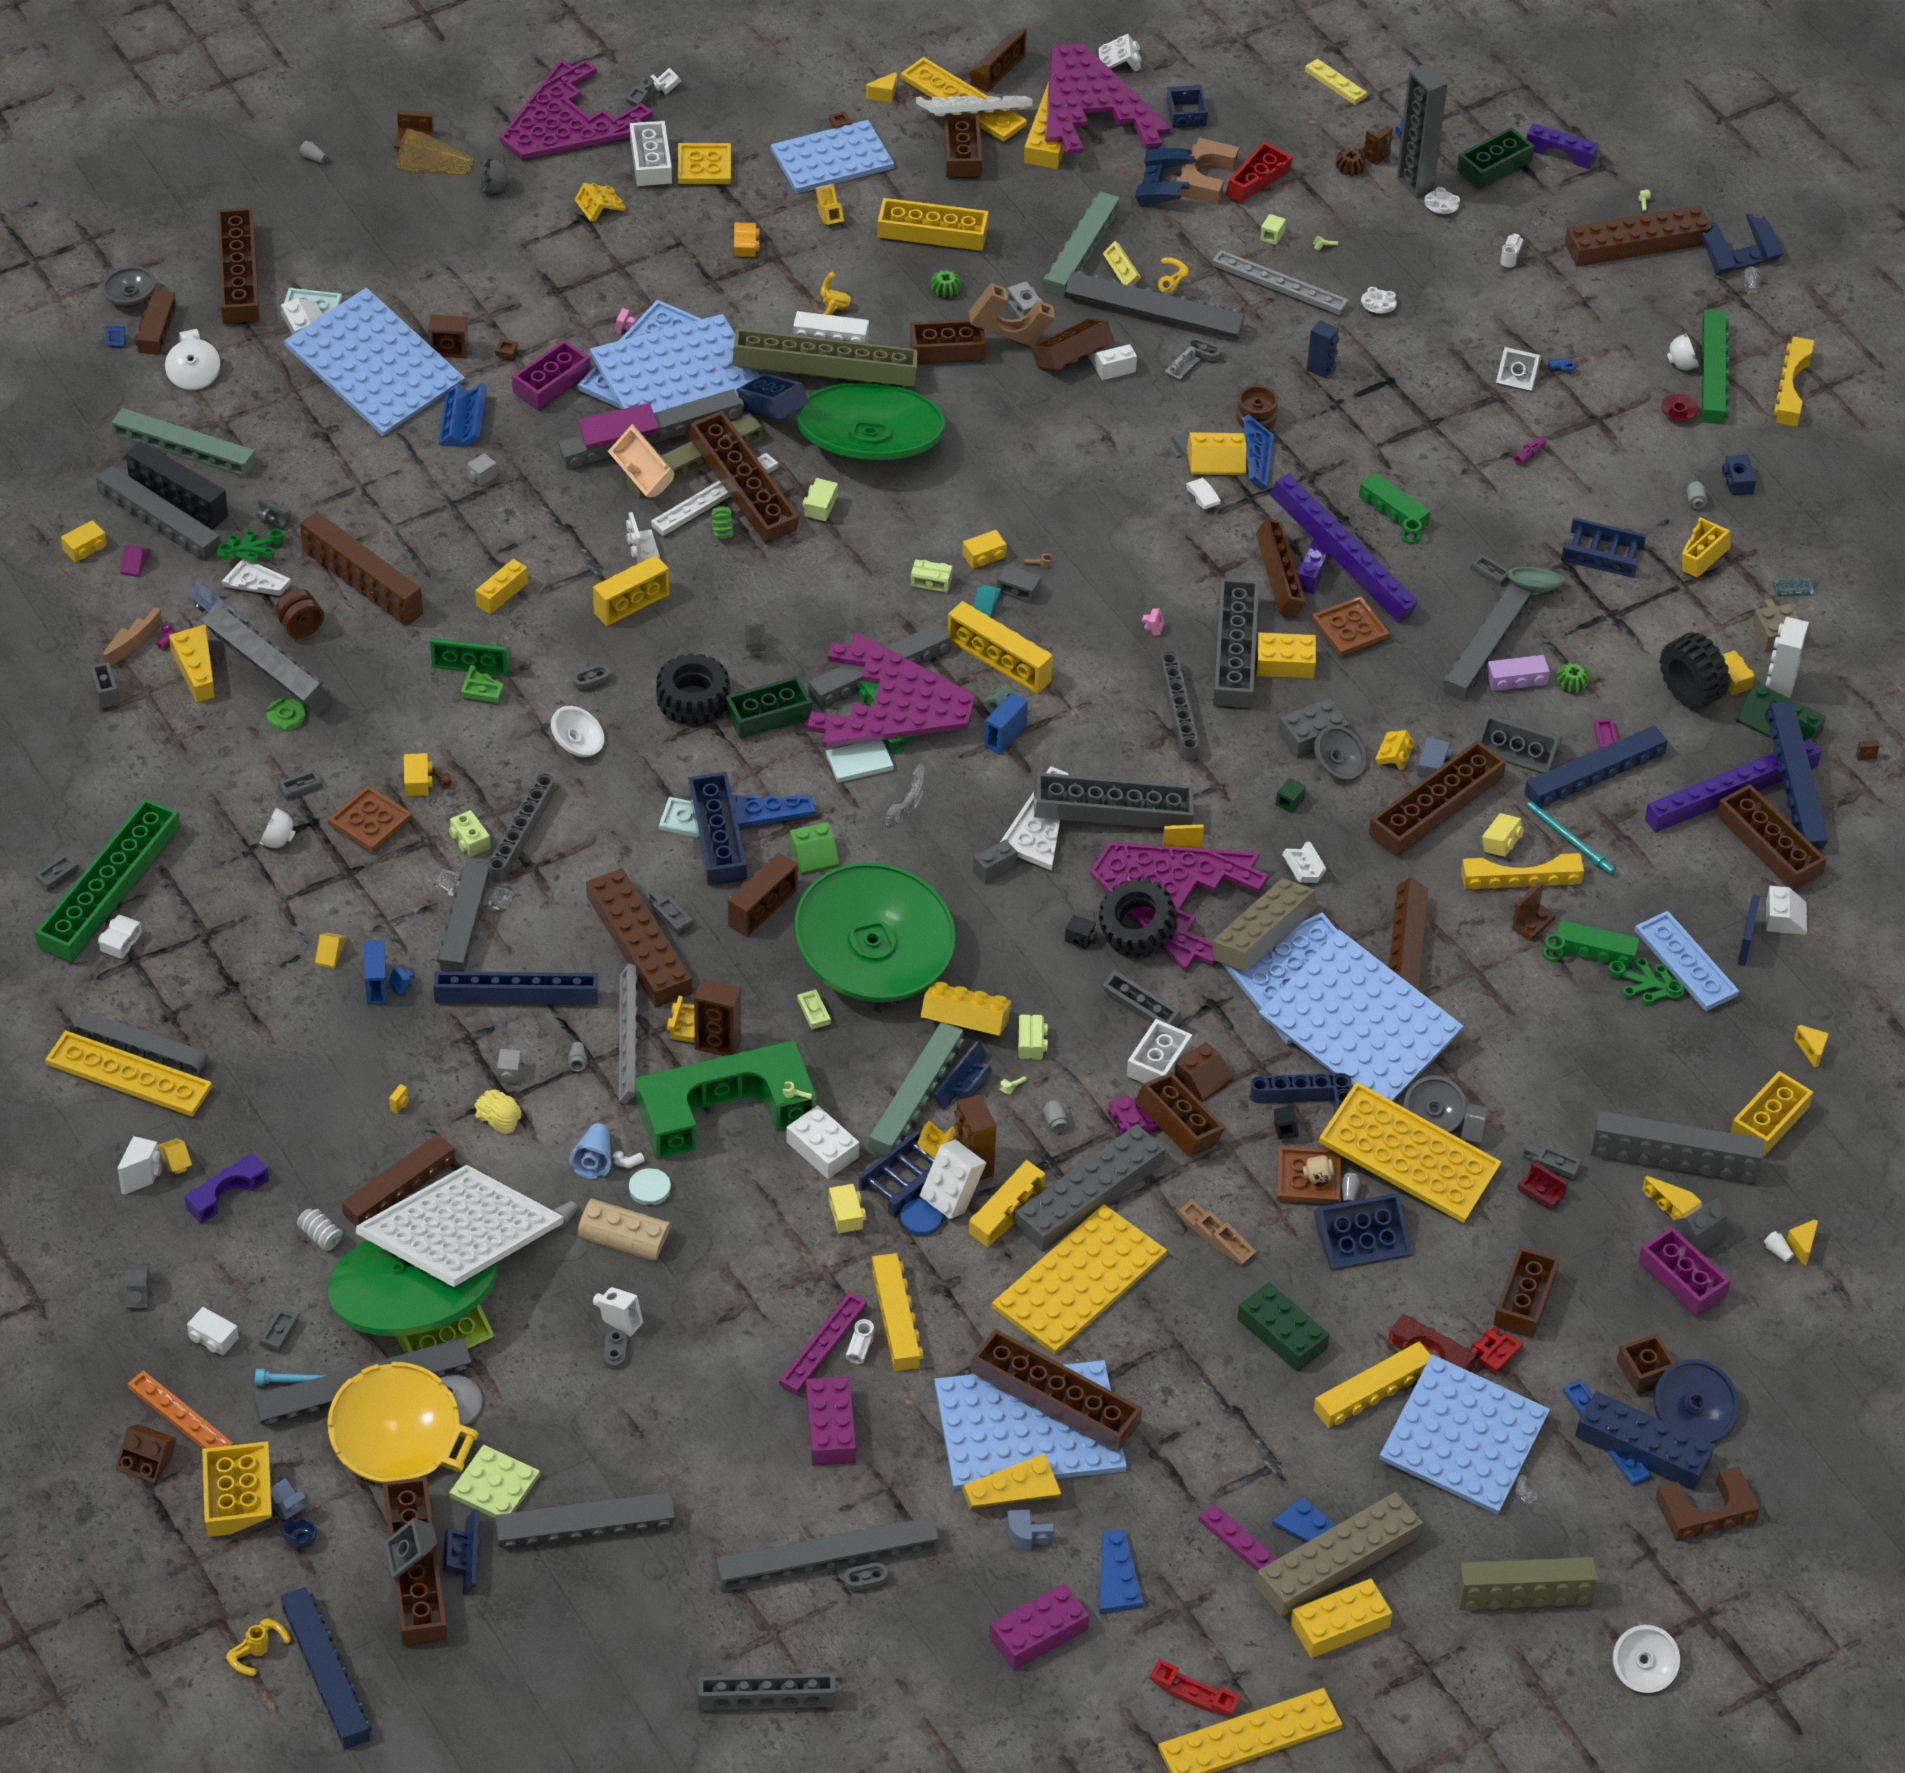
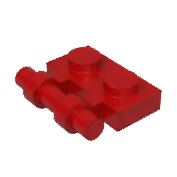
M1494 1326L1483 1334V1338L1479 1342H1475L1471 1346V1350L1467 1354L1471 1359L1481 1355L1479 1363L1497 1374L1522 1349L1523 1343L1507 1332L1501 1337L1498 1336L1500 1330ZM1488 1344H1493L1490 1348L1486 1347Z

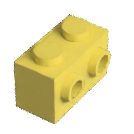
M1500 813L1482 836L1484 852L1505 857L1514 848L1518 839L1523 836L1524 828L1522 827L1521 818Z
M854 1184L829 1188V1203L838 1233L863 1229V1220H866L865 1209L860 1208L861 1196L859 1191H855Z

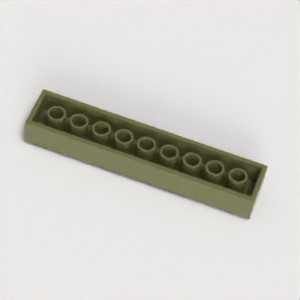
M736 328L732 366L914 387L917 370V349Z

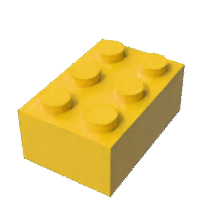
M1258 632L1257 676L1314 679L1316 635Z

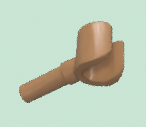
M1045 553L1041 556V559H1024V564H1040L1042 568H1048L1051 563V555Z

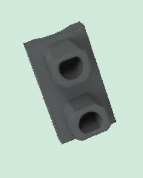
M260 498L258 500L259 507L256 516L261 518V523L265 525L271 523L281 529L286 528L287 521L291 518V509L287 507L281 508L273 500L267 501Z

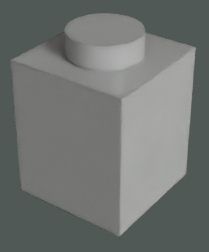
M485 453L467 464L469 480L475 482L480 487L497 477L496 462Z
M500 1049L497 1065L498 1081L518 1083L522 1064L521 1050Z

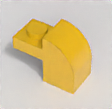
M834 184L816 187L817 209L823 223L829 225L843 222L841 203L837 202Z

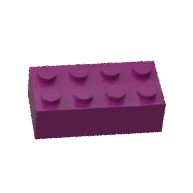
M563 340L512 376V390L516 395L539 410L582 380L591 371L590 357L566 340Z
M1673 1227L1641 1247L1638 1262L1696 1317L1727 1296L1731 1281Z
M849 1376L806 1379V1402L812 1466L856 1463V1443Z
M1064 1583L991 1622L989 1638L1012 1669L1015 1670L1087 1631L1089 1627V1614Z

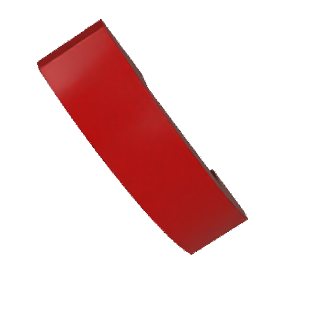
M1158 1659L1150 1679L1160 1688L1190 1705L1209 1712L1232 1716L1241 1698L1240 1695L1223 1687H1220L1219 1691L1178 1673V1667Z

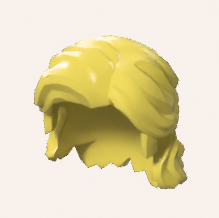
M499 1090L485 1091L484 1096L481 1095L474 1104L477 1110L476 1118H479L481 1122L488 1121V1124L495 1131L502 1134L514 1132L518 1120L521 1119V1110L514 1098L506 1096Z

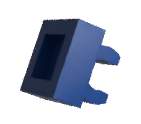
M106 326V345L124 346L125 327Z
M401 966L393 967L389 983L398 995L406 994L407 988L412 985L410 979L414 978L415 975L411 970L404 971Z

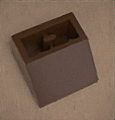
M139 1424L127 1427L116 1469L156 1483L171 1460L177 1438Z

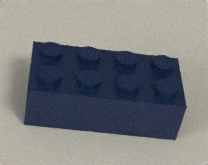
M767 373L736 389L738 397L743 400L745 410L779 420L787 418L788 414L793 411L803 409V406L809 403L802 383Z

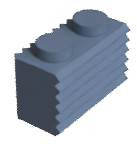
M1427 737L1418 765L1417 775L1419 777L1427 778L1446 764V760L1450 761L1452 749H1449L1450 742Z

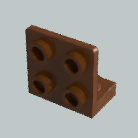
M398 109V129L394 149L429 151L434 130L433 112Z
M1541 882L1535 887L1532 886L1523 898L1520 897L1516 901L1514 906L1516 909L1512 918V930L1531 942L1556 917L1554 912L1540 904L1543 883Z

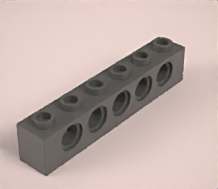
M835 1673L699 1677V1711L835 1707Z

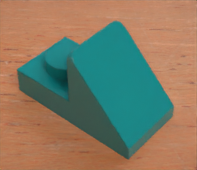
M982 585L981 588L978 587L973 607L991 618L1000 597L1001 589Z

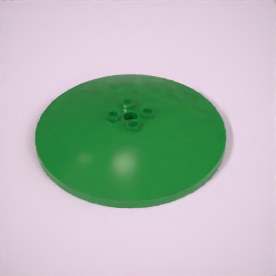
M856 382L825 387L807 396L809 403L804 405L803 409L797 411L798 428L809 441L830 452L859 459L889 460L913 456L935 446L944 434V415L935 403L914 391L881 383Z
M855 863L841 866L825 873L807 888L796 910L794 937L797 949L804 963L818 979L830 988L859 1000L892 1002L922 993L938 981L952 958L955 946V927L951 913L943 899L929 884L918 876L891 865ZM873 938L877 940V943H870L867 939Z
M366 1240L348 1252L334 1268L328 1282V1298L335 1315L344 1324L355 1330L380 1336L419 1334L448 1325L462 1318L483 1302L496 1282L498 1264L497 1262L453 1287L426 1271L415 1267L406 1260L397 1257L395 1254L382 1249L373 1242Z

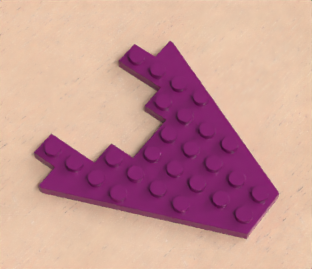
M1085 44L1052 46L1045 142L1060 141L1066 154L1082 153L1084 147L1075 127L1087 125L1088 120L1084 113L1111 111L1117 124H1134L1144 148L1161 147L1163 142L1159 134H1169L1170 126Z
M561 59L501 134L500 142L522 160L596 144L603 145L606 142L630 138V123L645 122L653 117V112L640 103L615 118L604 109L592 116L587 115L572 103L581 97V91L575 85L597 74V68L587 60L572 67Z
M854 632L851 645L831 643L828 661L864 667L862 681L876 683L879 686L873 707L853 704L850 718L811 711L807 731L825 734L822 747L826 748L968 728L975 703V694L859 633Z
M1109 842L1090 870L1092 878L1106 892L1111 893L1115 885L1120 886L1122 881L1125 880L1131 882L1133 878H1139L1140 881H1143L1144 878L1151 879L1152 884L1156 881L1169 892L1178 914V928L1174 930V938L1168 940L1169 944L1165 948L1163 946L1161 948L1185 972L1195 958L1212 966L1216 962L1214 960L1212 942L1189 932L1196 922V917L1181 910L1196 885L1215 892L1224 878L1256 893H1260L1268 880V874L1253 868L1259 859V853L1116 842ZM1137 907L1130 910L1128 914L1143 928L1153 920L1156 910L1150 907Z

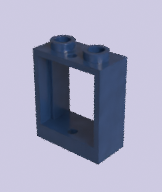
M1202 85L1167 87L1166 102L1172 128L1207 126L1208 111ZM1197 103L1199 111L1176 113L1174 104Z

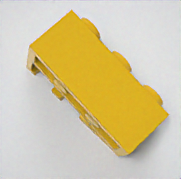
M1699 517L1698 524L1682 552V571L1698 578L1730 549V530Z

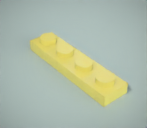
M1319 59L1305 66V72L1352 104L1356 105L1367 98L1365 90Z

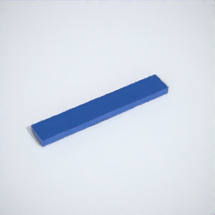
M1579 1380L1563 1387V1392L1580 1416H1582L1593 1395L1583 1381ZM1612 1450L1606 1451L1632 1487L1651 1479V1474L1643 1464L1639 1462L1635 1464V1461L1632 1459L1626 1460L1619 1457Z

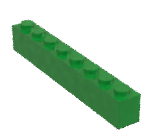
M1704 310L1702 320L1701 423L1723 424L1724 418L1728 417L1729 406H1726L1729 401V394H1726L1729 389V381H1726L1729 376V369L1726 368L1729 364V356H1726L1729 352V344H1726L1729 340V331H1726L1729 327V319H1726V311Z

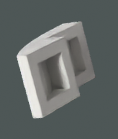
M1203 478L1186 483L1187 490L1195 496L1196 503L1203 509L1221 504L1216 492Z

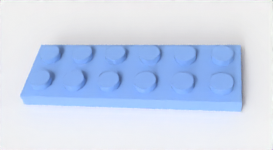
M1668 911L1635 926V932L1676 979L1682 983L1684 988L1705 1011L1739 995V990Z

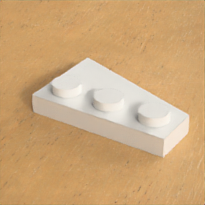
M245 558L222 580V587L281 596L291 585L290 578L256 563L250 564Z

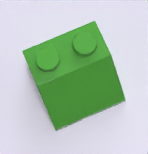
M828 822L790 830V848L801 875L839 866L835 840Z

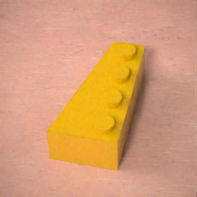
M206 625L169 635L171 652L196 703L214 698Z
M1026 1160L989 1201L969 1220V1234L988 1248L1014 1225L1015 1210L1044 1190L1045 1173Z
M1045 1453L965 1484L962 1487V1492L969 1509L1048 1498L1053 1499L1059 1498L1061 1495Z

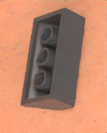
M1486 714L1478 741L1505 761L1545 773L1551 770L1563 737L1496 715Z

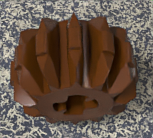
M1356 148L1342 149L1341 152H1338L1336 158V168L1339 169L1340 173L1344 172L1345 175H1359L1365 168V155L1362 154V151H1357Z

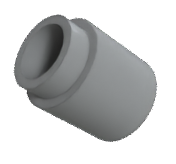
M1697 481L1690 483L1687 488L1689 506L1693 509L1705 507L1707 504L1705 487Z
M1057 1101L1048 1102L1043 1108V1113L1049 1128L1056 1133L1064 1131L1068 1127V1118L1062 1103Z

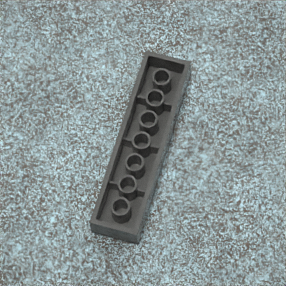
M1427 63L1409 70L1396 179L1416 199L1434 191L1447 91L1446 81Z
M1221 578L1213 705L1252 708L1259 581Z
M216 603L203 617L202 622L216 638L317 717L333 701L329 695L330 690L323 685L324 683L318 677L311 676L304 666H298L291 656L287 657L284 655V651L278 646L274 647L271 644L272 642L264 635L261 637L251 625L248 627L246 622L240 616H234L227 606L221 607Z
M1040 772L1036 774L1034 784L1035 818L1163 829L1165 826L1192 824L1194 816L1193 786Z
M1599 1111L1591 1155L1756 1184L1763 1156L1764 1139Z
M1136 1124L1015 1210L1014 1227L1043 1252L1084 1222L1103 1204L1107 1206L1164 1164L1166 1149Z

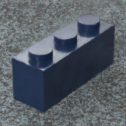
M1319 320L1311 329L1307 371L1325 379L1330 373L1335 371L1337 365L1335 359L1338 354L1337 344L1340 339L1338 336L1339 328Z

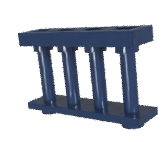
M1573 517L1570 533L1575 535L1571 544L1564 543L1561 561L1626 577H1635L1638 560L1634 559L1637 549L1644 550L1646 534ZM1582 536L1593 538L1590 548L1579 546ZM1600 540L1611 542L1608 553L1597 550ZM1618 545L1629 547L1626 557L1615 555Z
M919 1130L912 1135H908L902 1143L870 1168L863 1170L859 1175V1190L862 1191L867 1186H872L888 1199V1213L893 1217L901 1212L906 1203L920 1197L919 1195L931 1169L930 1167L927 1170H922L906 1156L914 1150L931 1164L935 1160L929 1154L924 1153L917 1144L921 1135ZM900 1162L918 1177L912 1182H908L894 1171L892 1167ZM885 1173L903 1189L898 1193H892L876 1179Z

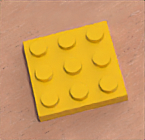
M678 143V184H731V143Z

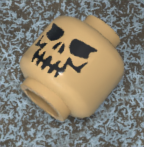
M1325 1155L1308 1158L1307 1166H1303L1305 1179L1309 1178L1312 1184L1329 1182L1332 1176L1335 1175L1332 1159H1328Z

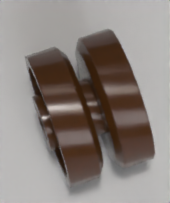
M1252 385L1241 390L1238 395V423L1244 427L1243 417L1249 414L1267 430L1273 427L1277 418V394L1269 387L1263 385Z
M295 589L282 596L277 602L275 616L291 637L304 638L314 633L322 625L324 611L308 590Z

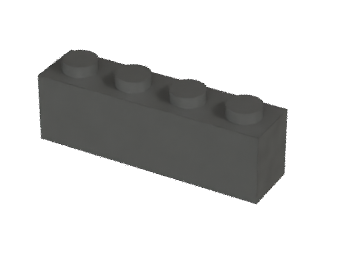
M1113 970L1102 985L1106 995L1152 1024L1157 1019L1177 1028L1183 1020L1179 1010Z

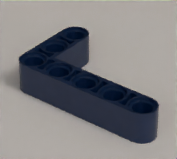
M1345 1073L1257 1076L1251 1081L1250 1099L1255 1103L1332 1100L1335 1115L1352 1089V1082L1350 1076Z

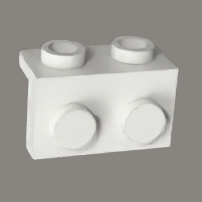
M1306 842L1302 849H1285L1282 854L1298 882L1318 883L1326 871L1325 865L1311 842Z

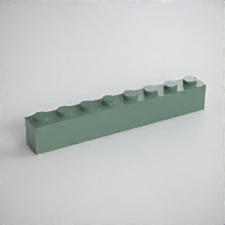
M1100 191L1098 196L1093 198L1091 207L1086 209L1084 218L1080 219L1077 229L1073 230L1071 239L1066 241L1064 250L1059 252L1057 261L1052 263L1049 274L1044 276L1043 284H1045L1046 293L1062 298L1066 297L1065 291L1071 271H1082L1117 215L1120 197Z
M122 408L111 422L114 436L136 443L142 441L154 449L246 478L256 464L255 450L132 410Z
M943 1022L939 1024L870 1135L869 1150L885 1156L902 1143L905 1137L910 1135L914 1122H918L922 1108L927 1107L931 1094L937 1091L940 1079L945 1078L948 1066L953 1065L956 1053L964 1047L965 1039H963L962 1029Z

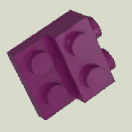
M1127 1095L1110 1101L1108 1115L1117 1124L1120 1135L1136 1124L1148 1134L1161 1130L1151 1117L1135 1102L1136 1097L1130 1099Z

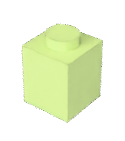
M1269 214L1261 226L1260 240L1277 245L1285 232L1286 219Z

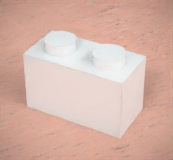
M204 1307L187 1323L188 1335L193 1342H199L211 1352H217L222 1356L239 1339L238 1329L235 1324Z

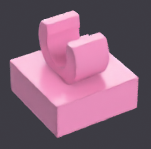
M622 308L616 320L615 333L621 334L623 329L628 331L633 326L635 318L628 317L629 310Z
M1160 608L1152 609L1150 615H1143L1142 623L1147 622L1144 629L1151 630L1153 636L1161 635L1165 623Z

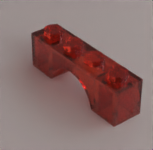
M1403 1313L1390 1329L1388 1343L1400 1350L1420 1342L1425 1349L1435 1352L1441 1359L1469 1372L1475 1365L1476 1353L1471 1349L1463 1347L1454 1342L1453 1339L1445 1337L1436 1332L1435 1329L1418 1322L1414 1317H1409Z

